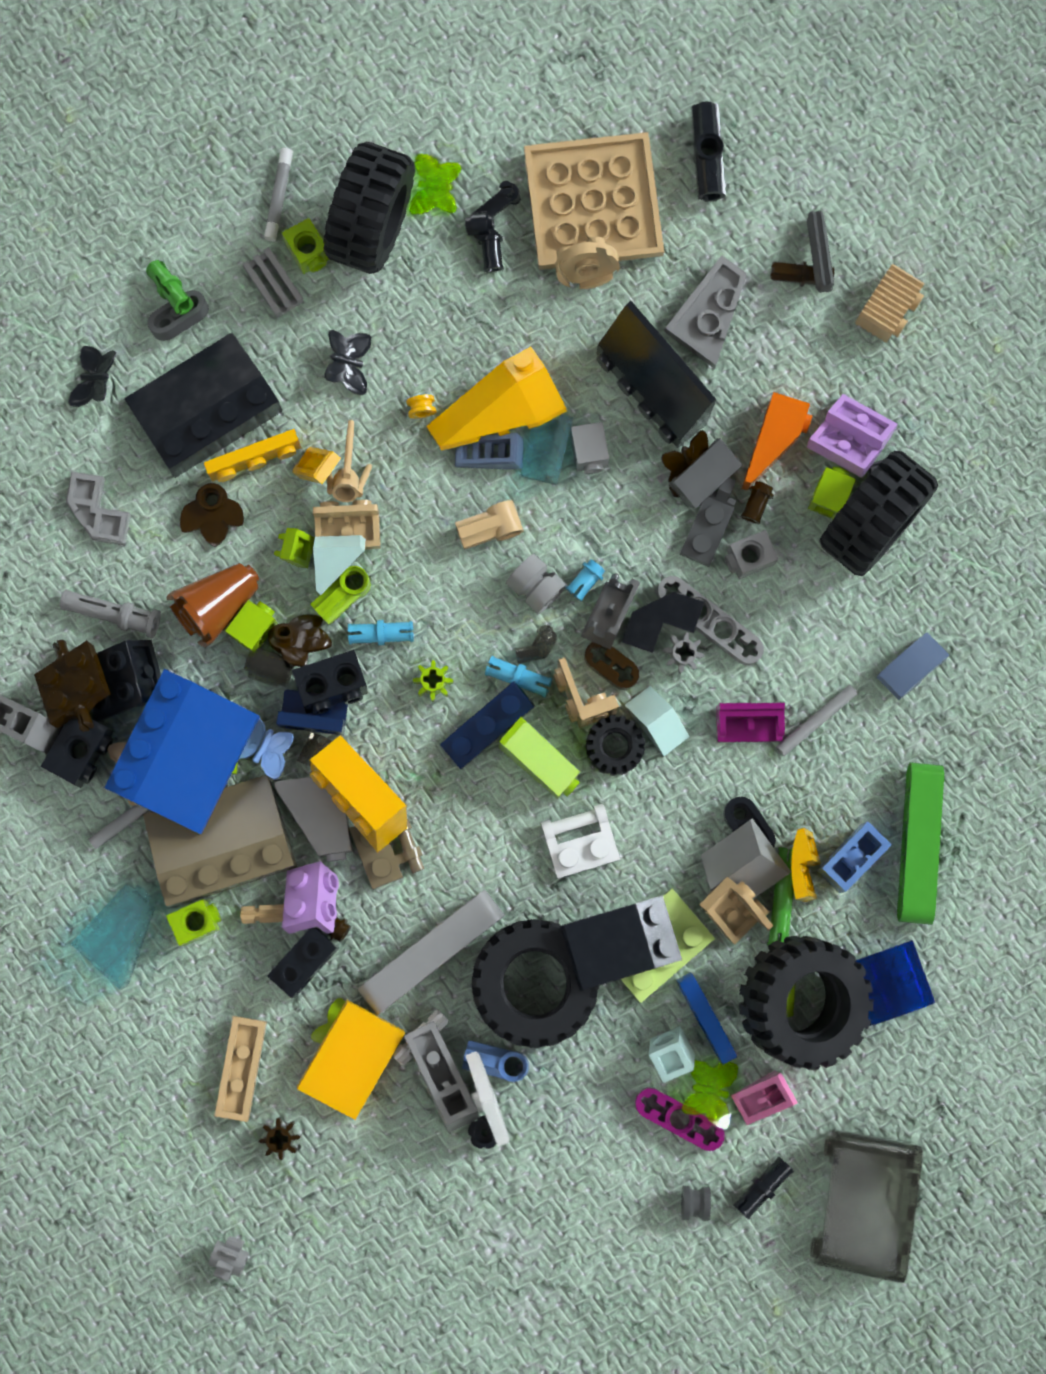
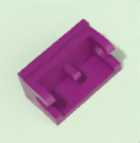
M719 703L716 707L717 743L782 742L783 736H785V703Z

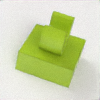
M287 528L286 533L278 535V539L283 541L281 551H274V555L296 567L308 568L315 537L297 528Z

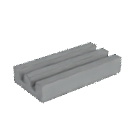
M268 247L263 250V254L260 256L258 254L255 255L252 261H246L242 265L275 316L279 318L304 301ZM269 260L293 296V300H288L264 262ZM254 268H260L284 304L282 307L279 308L253 270Z

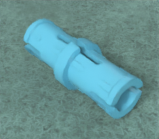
M377 620L376 624H348L349 633H362L360 635H348L349 645L378 642V646L385 645V642H414L413 632L400 633V631H414L413 621L384 623V620Z
M491 656L488 663L500 668V670L487 666L486 676H491L510 684L515 681L519 687L546 698L549 690L537 685V683L551 687L553 678L526 670L525 665L519 664V666Z

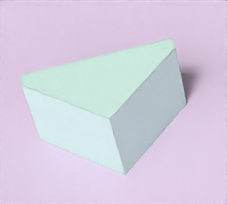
M361 535L315 537L313 546L316 591L320 595L365 551L366 539Z
M651 686L624 705L663 757L690 737L673 707Z

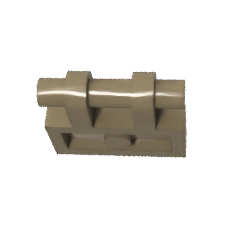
M407 819V829L398 836L404 851L398 855L394 854L390 843L377 853L356 826L349 828L373 890L404 878L399 867L401 864L408 862L412 874L425 869L420 858L423 856L419 846L416 847L410 832L412 826L409 819Z

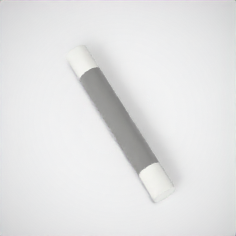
M281 148L264 234V239L271 242L276 241L293 155V150L289 148Z

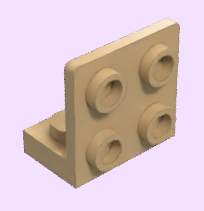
M565 657L558 659L557 669L554 670L555 674L553 675L559 692L565 691L568 700H566L565 708L571 723L577 721L580 729L594 724L602 718L605 719L610 715H616L619 705L615 695L607 697L605 693L597 694L588 698V703L583 706Z

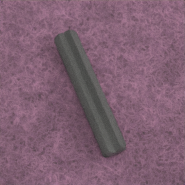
M810 211L807 218V228L816 289L820 293L831 292L833 290L834 277L825 215L822 211Z

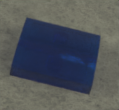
M913 940L856 959V962L861 963L867 973L863 978L871 981L873 989L871 993H868L869 998L874 1000L873 1011L868 1013V1019H871L870 1026L935 1003Z

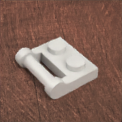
M604 804L593 806L594 810L551 822L546 820L541 822L557 879L620 860ZM598 822L600 832L557 844L556 834Z

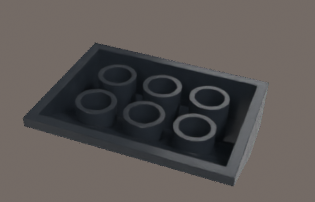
M630 301L625 305L598 343L596 352L598 357L596 359L607 373L611 371L617 377V385L626 396L632 395L639 403L637 407L641 414L647 420L652 418L660 427L658 432L668 444L673 443L679 448L707 425L716 398L635 304Z
M232 332L124 398L174 478L283 412L280 402Z

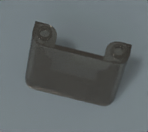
M832 1129L831 1136H826L824 1144V1156H829V1162L832 1164L823 1231L819 1232L818 1237H813L811 1240L810 1257L814 1258V1264L891 1282L904 1283L908 1273L923 1159L922 1147L911 1141Z

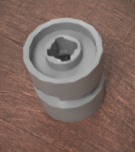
M534 553L517 567L507 579L506 584L518 596L525 595V603L539 615L558 598L567 584L555 572L548 574L546 572L547 565Z

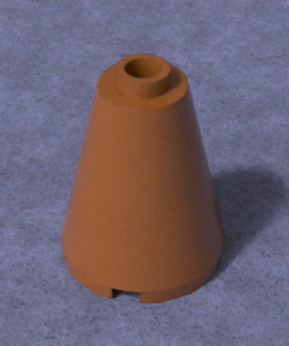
M238 563L169 593L166 598L167 600H174L175 603L170 608L190 636L197 633L202 638L197 643L206 648L214 642L245 603L258 590L257 582L259 581V576L250 565L244 566Z

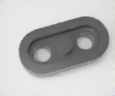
M196 290L185 292L193 301L192 309L186 314H177L169 302L155 310L149 316L147 322L153 336L158 340L167 341L204 319L208 313L209 305L203 294Z

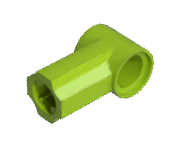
M349 566L310 605L330 626L359 598L367 595L371 588V580L361 567ZM352 575H361L364 579L361 588L358 590L349 589L347 587L348 579Z

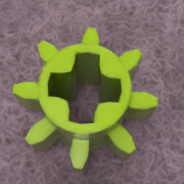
M432 660L431 667L426 669L419 665L421 678H413L414 684L422 685V688L418 691V696L421 697L427 693L430 695L432 702H435L436 695L440 693L447 697L448 693L445 686L454 684L453 679L445 678L444 676L448 672V666L446 665L440 670L436 667L435 660ZM431 674H436L437 679L442 680V682H438L436 688L432 689L429 683L424 681L429 680Z

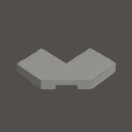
M71 471L66 504L93 541L125 546L131 514L124 511L100 508L105 482L103 476Z

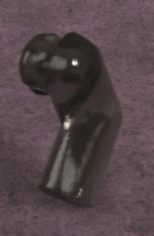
M542 625L537 629L538 635L532 645L515 648L518 664L545 659L549 655L557 638L550 625Z

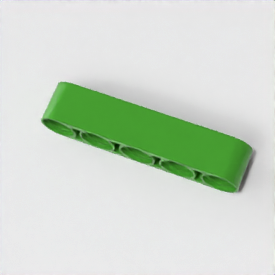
M909 762L907 767L897 901V919L899 922L932 925L934 922L944 790L943 765Z

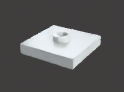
M476 1051L465 1055L477 1092L472 1093L478 1113L485 1112L498 1147L507 1144L510 1138L480 1054Z

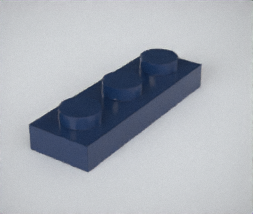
M513 681L446 738L440 746L459 769H463L508 731L520 717L523 718L536 706L519 685Z

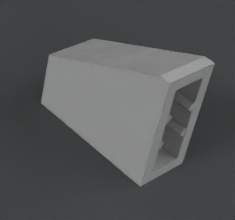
M311 777L274 782L275 789L318 856L326 857L327 862L345 860L346 853L353 852L348 816L337 808L332 801L331 795L325 788L323 790L320 789Z

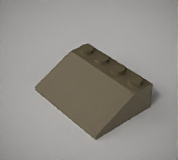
M266 775L224 788L202 834L153 811L143 814L156 875L166 907L174 908L297 868L270 777Z

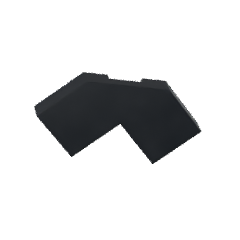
M673 591L633 611L622 643L653 653L663 623L694 633L705 601Z

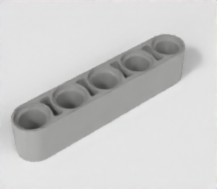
M483 890L357 989L378 1016L502 919L505 914L488 892Z

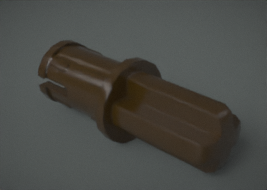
M805 261L802 264L772 263L770 270L771 280L799 283L800 287H803L804 284L815 285L813 265H807ZM832 267L833 277H834L835 268Z

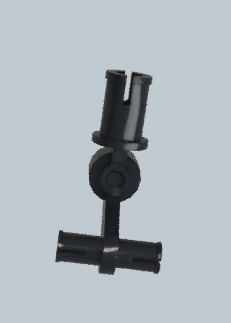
M503 181L499 186L501 189L498 193L473 212L470 217L465 218L467 235L474 236L478 243L482 245L484 271L488 273L504 270L500 245L503 242V237L495 230L493 217L510 204L516 205L521 201L519 188L509 181Z

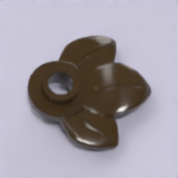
M208 483L200 487L196 493L195 500L184 506L180 517V528L183 533L200 529L204 539L213 547H218L226 539L229 526L239 527L244 524V513L239 503L229 499L224 488L215 483ZM210 495L218 497L214 505L207 504V498Z
M305 614L297 616L289 623H280L273 626L268 633L270 646L276 652L281 653L286 663L297 667L307 665L308 653L332 647L330 637L320 628L323 624V618L318 615Z

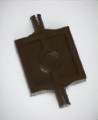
M57 640V643H53L57 659L34 674L49 723L58 729L70 720L77 719L81 731H90L89 728L93 729L94 727L89 714L90 710L99 701L110 695L95 647L86 640L69 651L65 640Z

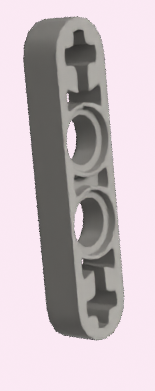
M676 576L666 577L660 582L657 588L658 599L665 596L667 592L664 588L665 585L672 587L675 584L679 587L677 592L684 595L688 593L693 598L705 601L706 616L698 621L695 630L740 664L748 666L755 664L761 659L764 653L762 641L693 587ZM719 622L729 624L732 629L731 636L727 639L718 638L714 633V626ZM738 632L743 635L738 641L746 646L750 643L755 645L753 650L757 654L755 657L753 655H749L747 658L742 655L744 649L737 643L733 649L728 646L734 641Z

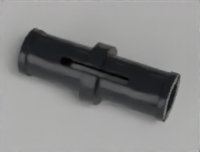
M778 1156L759 1178L756 1176L752 1180L754 1184L733 1205L749 1220L768 1198L772 1200L775 1197V1190L795 1171Z

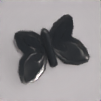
M330 330L328 333L329 342L334 353L330 355L333 362L327 366L324 373L325 379L333 383L342 382L345 388L354 394H366L367 381L363 372L356 368H362L363 361L356 359L363 357L370 349L372 337L369 334L357 333L350 335L346 339L341 333Z
M84 346L81 349V365L88 373L80 375V379L84 382L78 384L70 393L68 400L70 406L80 407L88 404L92 399L97 402L105 399L106 383L109 379L107 372L112 367L116 351L113 350L102 355L101 351L91 346Z

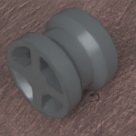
M682 1186V1220L699 1217L702 1221H709L711 1214L710 1187L693 1190L690 1186Z

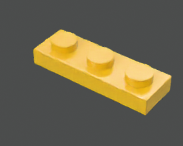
M291 429L203 463L212 481L225 482L236 477L237 472L247 468L249 471L260 469L266 465V461L277 457L279 460L290 458L297 453L296 450L302 447L295 429Z

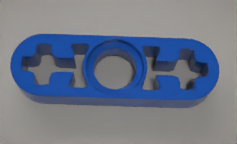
M690 972L677 979L676 982L720 1063L724 1065L737 1058L733 1046L693 974Z

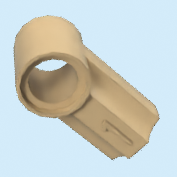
M513 500L497 503L487 508L484 513L455 522L464 550L494 539L497 541L510 539L524 531Z

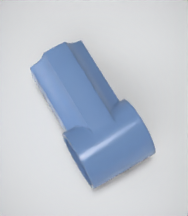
M471 1040L468 1041L465 1055L477 1051L480 1054L487 1075L505 1079L509 1082H516L522 1080L528 1074L530 1064L528 1058L523 1053ZM464 1055L462 1069L470 1071L466 1056ZM510 1057H517L523 1063V1070L518 1076H511L506 1072L505 1063Z

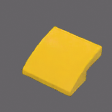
M806 828L797 830L791 861L795 898L802 902L817 899L809 867L821 864L813 832Z

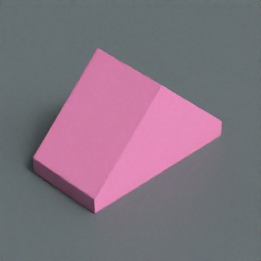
M775 1070L731 1095L747 1125L798 1103L781 1072Z

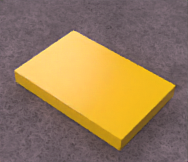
M346 1000L300 1079L297 1089L355 1120L405 1035V1031Z

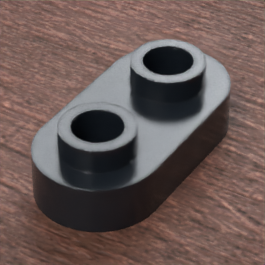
M735 797L726 804L723 816L732 832L750 819H753L771 845L775 847L776 838L772 829L750 799ZM736 808H741L745 811L743 820L735 818L734 810Z

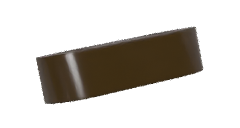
M594 642L587 646L584 659L590 669L619 690H629L636 685L639 679V669L633 661L613 646L611 649H608ZM601 648L605 649L604 656L611 664L607 665L602 660H599L597 663L593 662L591 650L599 651ZM615 665L621 670H625L627 667L632 670L630 677L633 680L631 682L628 680H624L622 683L617 680L619 673L612 667Z

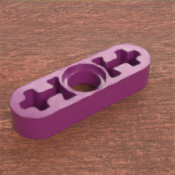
M647 1087L637 1093L635 1097L636 1110L646 1119L706 1151H714L723 1144L725 1138L724 1130L716 1121L655 1088ZM652 1094H655V1101L665 1107L666 1101L672 1103L665 1111L663 1121L657 1119L662 1114L661 1112L653 1108L649 1112L644 1111L645 1105L641 1102L644 1096L649 1098ZM678 1109L685 1110L689 1116L688 1124L681 1129L674 1128L670 1123L672 1112ZM696 1117L701 1119L697 1125L703 1129L708 1130L711 1126L715 1127L714 1134L718 1136L715 1142L709 1140L707 1144L702 1143L704 1137L696 1131L693 1132V1137L687 1135L694 1127Z

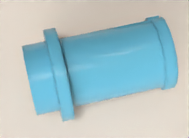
M592 559L588 563L584 562L582 564L584 568L570 585L566 587V590L571 594L573 593V596L580 601L583 600L584 596L598 580L602 581L604 579L602 575L605 573V570Z

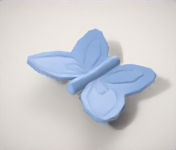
M259 718L239 759H247L254 755L252 761L259 763L261 760V767L266 776L273 780L279 779L285 766L283 754L290 748L294 736L291 732H278L274 734L272 729L266 731L264 722Z

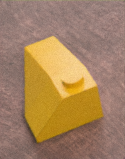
M530 346L501 362L428 424L427 429L440 450L443 451L478 442L482 436L494 433L503 436L510 434V429L526 425L528 429L539 427L567 412V409L545 365Z

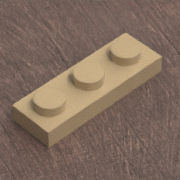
M233 1016L215 1117L244 1122L249 1121L267 1021Z

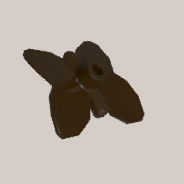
M701 430L693 437L689 448L683 446L681 452L670 451L662 455L661 460L664 466L671 471L668 483L675 477H678L708 449V437L705 431ZM669 485V489H670V491H671L673 497L678 498L679 496L675 493V491H674V490L671 488V486Z

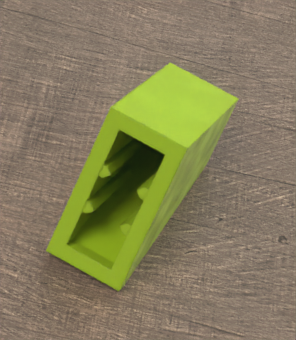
M522 717L517 720L499 741V749L557 799L562 794L568 797L580 784L576 779L580 771Z

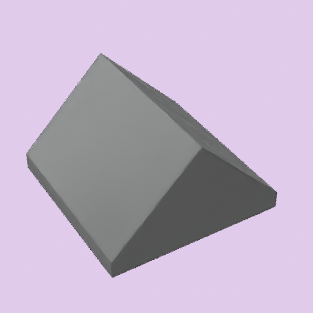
M750 819L701 855L711 891L726 877H729L737 885L741 881L744 882L756 894L755 897H757L791 873L753 819Z

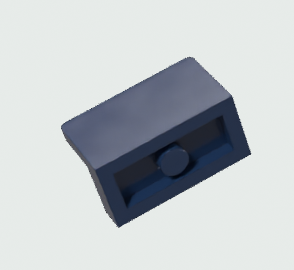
M286 689L283 696L282 711H278L277 725L279 728L344 736L348 705L341 702L332 705V709L326 713L314 715L311 712L306 714L299 692ZM307 692V693H308L309 695H311V696H318V695L321 694V693Z

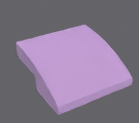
M842 394L827 412L825 421L809 438L807 448L862 478L881 453L898 424Z

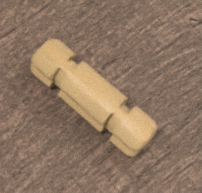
M284 904L259 905V908L243 906L240 911L241 922L243 924L256 923V921L260 923L282 922Z

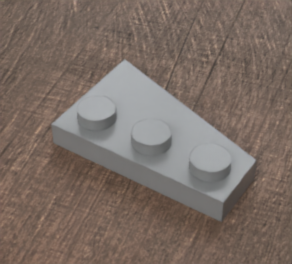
M721 256L669 322L664 332L715 369L747 273L724 256Z

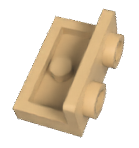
M356 500L352 502V505L339 506V502L327 501L320 503V507H313L315 537L361 535L366 539L365 549H381L380 520L377 504H372L370 500Z
M726 877L699 904L726 938L734 945L757 922L768 931L773 927L766 917L769 913L767 908L757 899L753 900L756 894L742 881L737 885L729 877Z

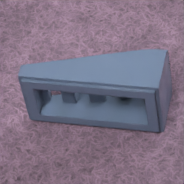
M496 433L482 436L478 442L471 443L473 444L472 459H467L468 444L455 447L456 468H523L524 441L518 433H510L499 436ZM481 444H485V458H480ZM494 445H498V458H493ZM507 445H510V457H507Z

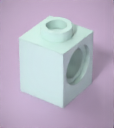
M681 1026L650 1039L648 1055L663 1083L694 1070L695 1053Z

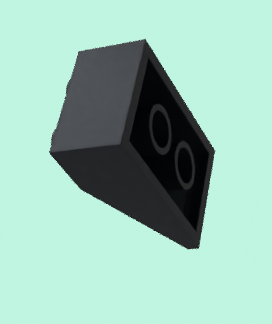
M663 895L561 925L580 991L682 960Z

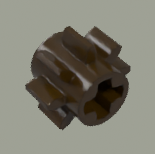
M277 1117L274 1128L269 1124L263 1126L268 1134L266 1137L259 1139V1143L267 1144L269 1149L265 1153L266 1156L275 1152L278 1153L279 1160H283L287 1149L294 1154L298 1151L293 1142L300 1139L302 1135L294 1134L292 1130L295 1125L294 1121L288 1125H283L281 1117ZM278 1130H281L282 1135L288 1136L289 1139L283 1143L282 1147H279V1142L272 1140V1137L278 1133Z

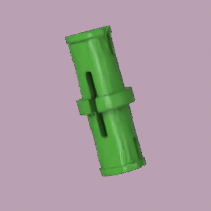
M152 261L147 266L146 273L156 284L158 294L161 298L168 300L177 314L183 315L188 313L193 307V301L183 290L180 279L169 272L163 261Z

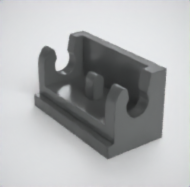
M717 438L703 454L678 477H675L669 485L687 507L697 508L742 466V463L721 438Z
M617 573L611 576L609 582H605L581 634V637L608 649H611L640 584L639 581L633 578L627 585L622 584L618 581L619 574Z

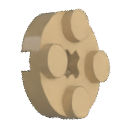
M592 237L584 243L571 247H561L556 252L555 268L557 279L570 287V282L579 283L580 289L602 286L613 279V272L615 270L618 272L620 269L617 251L612 246L605 244V239L601 237Z

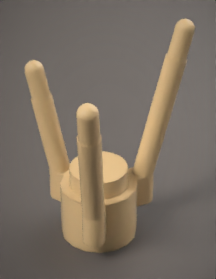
M353 420L348 421L344 468L340 469L334 477L331 472L326 479L328 484L327 493L333 494V497L341 502H351L357 497L363 496V487L372 469V465L367 464L360 479L355 471L351 469L354 438Z

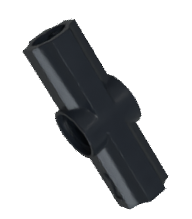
M707 101L700 102L691 107L694 142L693 161L696 168L698 200L713 202L726 196L722 154L724 143L721 138L719 104ZM710 148L716 154L707 156L702 153L701 149Z

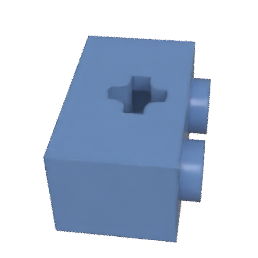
M865 822L816 871L839 893L846 892L892 844L869 822Z

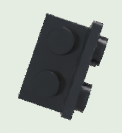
M125 640L98 652L97 656L110 695L99 701L92 708L94 720L103 721L137 706H146L161 676L152 640Z

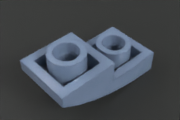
M927 632L881 671L877 679L900 700L918 686L928 674L945 662L949 654Z

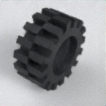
M610 715L608 718L600 719L591 728L586 740V754L592 766L598 768L599 772L610 774V776L623 775L630 770L632 771L641 761L645 751V738L642 736L641 728H638L633 720L630 721L625 716L615 717V715ZM618 733L625 737L628 749L622 757L612 758L604 752L602 744L607 735Z

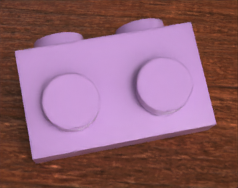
M321 861L287 870L282 929L289 934L317 926L326 934L334 932V923L337 917L336 895L339 881L337 875Z

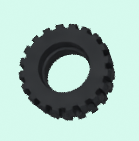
M372 142L359 143L353 149L352 155L348 158L346 166L340 175L325 225L323 249L330 260L368 274L377 273L379 270H382L400 233L411 197L415 164L408 155Z
M894 450L870 473L839 510L819 540L821 547L854 575H865L890 549L924 508L939 486L937 479L903 451Z
M531 919L515 922L502 928L486 942L474 965L472 992L480 1017L496 1035L518 1046L540 1048L553 1046L567 1038L569 1039L585 1025L597 1002L599 986L582 991L579 990L561 925L552 921ZM532 951L543 952L555 958L562 966L566 976V991L561 1002L553 1010L541 1015L525 1014L513 1007L505 995L503 986L504 975L509 964L519 955Z
M789 936L784 939V943L777 940L769 944V952L760 951L754 958L757 961L755 966H748L744 974L748 976L746 985L741 984L739 994L744 996V1002L739 1003V1013L747 1018L742 1022L745 1031L752 1035L751 1041L758 1048L764 1050V1053L799 1069L803 1067L807 1070H818L820 1065L826 1068L836 1065L837 1057L844 1060L852 1054L850 1048L853 1045H860L864 1039L861 1036L863 1029H869L871 1019H868V1013L873 1011L874 1000L869 998L868 993H871L873 989L871 981L863 978L867 973L861 963L856 962V957L849 951L814 937L803 936L801 938ZM817 972L825 987L823 1010L812 1025L794 1032L787 1020V998L798 980L807 974Z

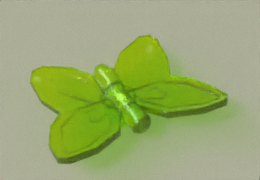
M418 154L415 157V168L418 175L427 181H418V187L425 189L415 194L410 202L409 212L412 215H421L437 207L444 212L455 213L457 205L454 196L449 191L454 188L451 182L461 172V165L454 162L440 164L436 158L428 154Z
M694 1060V1070L691 1071V1076L697 1083L692 1085L695 1093L688 1096L682 1105V1112L689 1115L705 1113L708 1120L716 1127L727 1129L731 1117L727 1104L720 1097L727 1099L729 1092L721 1089L730 1087L737 1078V1064L728 1062L722 1065L718 1063L711 1067L703 1061Z

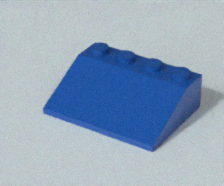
M164 669L104 788L202 834L260 716L190 680Z

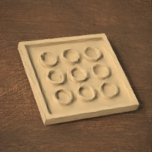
M648 132L524 146L539 270L555 268L556 252L559 248L584 243L592 237L604 238L605 244L612 246L617 251L619 261L664 256Z

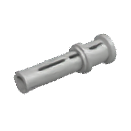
M65 590L60 600L61 610L115 623L123 631L132 629L146 633V636L149 638H154L159 628L160 610L154 609L151 612L136 608L134 603L115 604L70 590Z

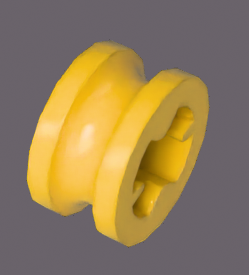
M425 394L408 398L406 403L407 406L411 407V410L408 411L409 417L418 419L436 414V407L432 406V403L435 401L434 396Z

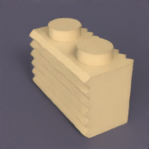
M892 264L859 314L855 324L886 343L892 334L898 337L908 322L903 318L907 310L910 309L914 312L925 296L920 293L925 283Z

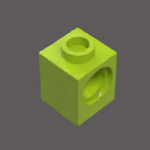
M309 217L281 232L286 247L303 275L309 271L314 273L326 266L327 261L330 260L324 252L323 240ZM306 244H312L316 247L311 253L306 254L300 251L301 247Z
M826 467L820 476L807 509L834 519L847 502L856 479L850 477V473L842 468L832 467L830 469Z
M248 600L225 632L256 654L268 638L270 629L278 624L275 618L272 617L275 611L261 601L255 605Z
M201 899L166 915L179 946H186L219 931L220 928L217 923L222 921L214 903L209 905L205 899ZM195 912L201 913L204 917V925L198 931H193L188 924L189 917Z

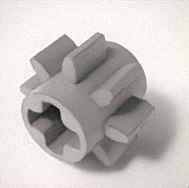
M687 632L681 641H678L673 635L670 639L674 646L663 649V652L670 654L671 658L666 665L670 666L673 663L678 665V673L680 674L686 665L694 671L697 669L694 663L695 658L700 659L704 657V654L697 652L696 648L701 641L697 640L694 643L689 641V633ZM685 645L686 651L691 652V656L681 661V656L676 654L675 650H679Z
M232 1236L227 1238L226 1243L217 1241L208 1265L216 1268L213 1276L227 1282L232 1274L238 1277L241 1276L249 1256V1252L242 1250L244 1241Z

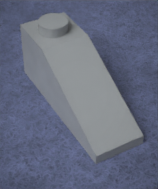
M0 695V732L48 754L63 725L57 729L49 723L47 717Z
M435 1022L428 1023L404 1035L448 1133L478 1119V1110Z

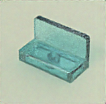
M561 414L559 420L552 419L539 427L532 428L521 470L522 477L553 485L558 484L573 417Z

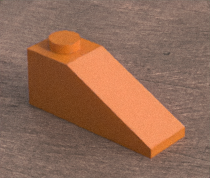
M773 392L741 489L748 490L797 441L801 432L807 434L813 416L807 414L810 403Z

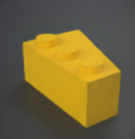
M341 735L310 759L312 772L310 777L320 789L323 790L325 788L337 808L349 817L377 853L407 829L406 804Z

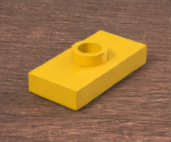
M308 447L293 468L292 473L300 479L323 484L341 457L333 451Z

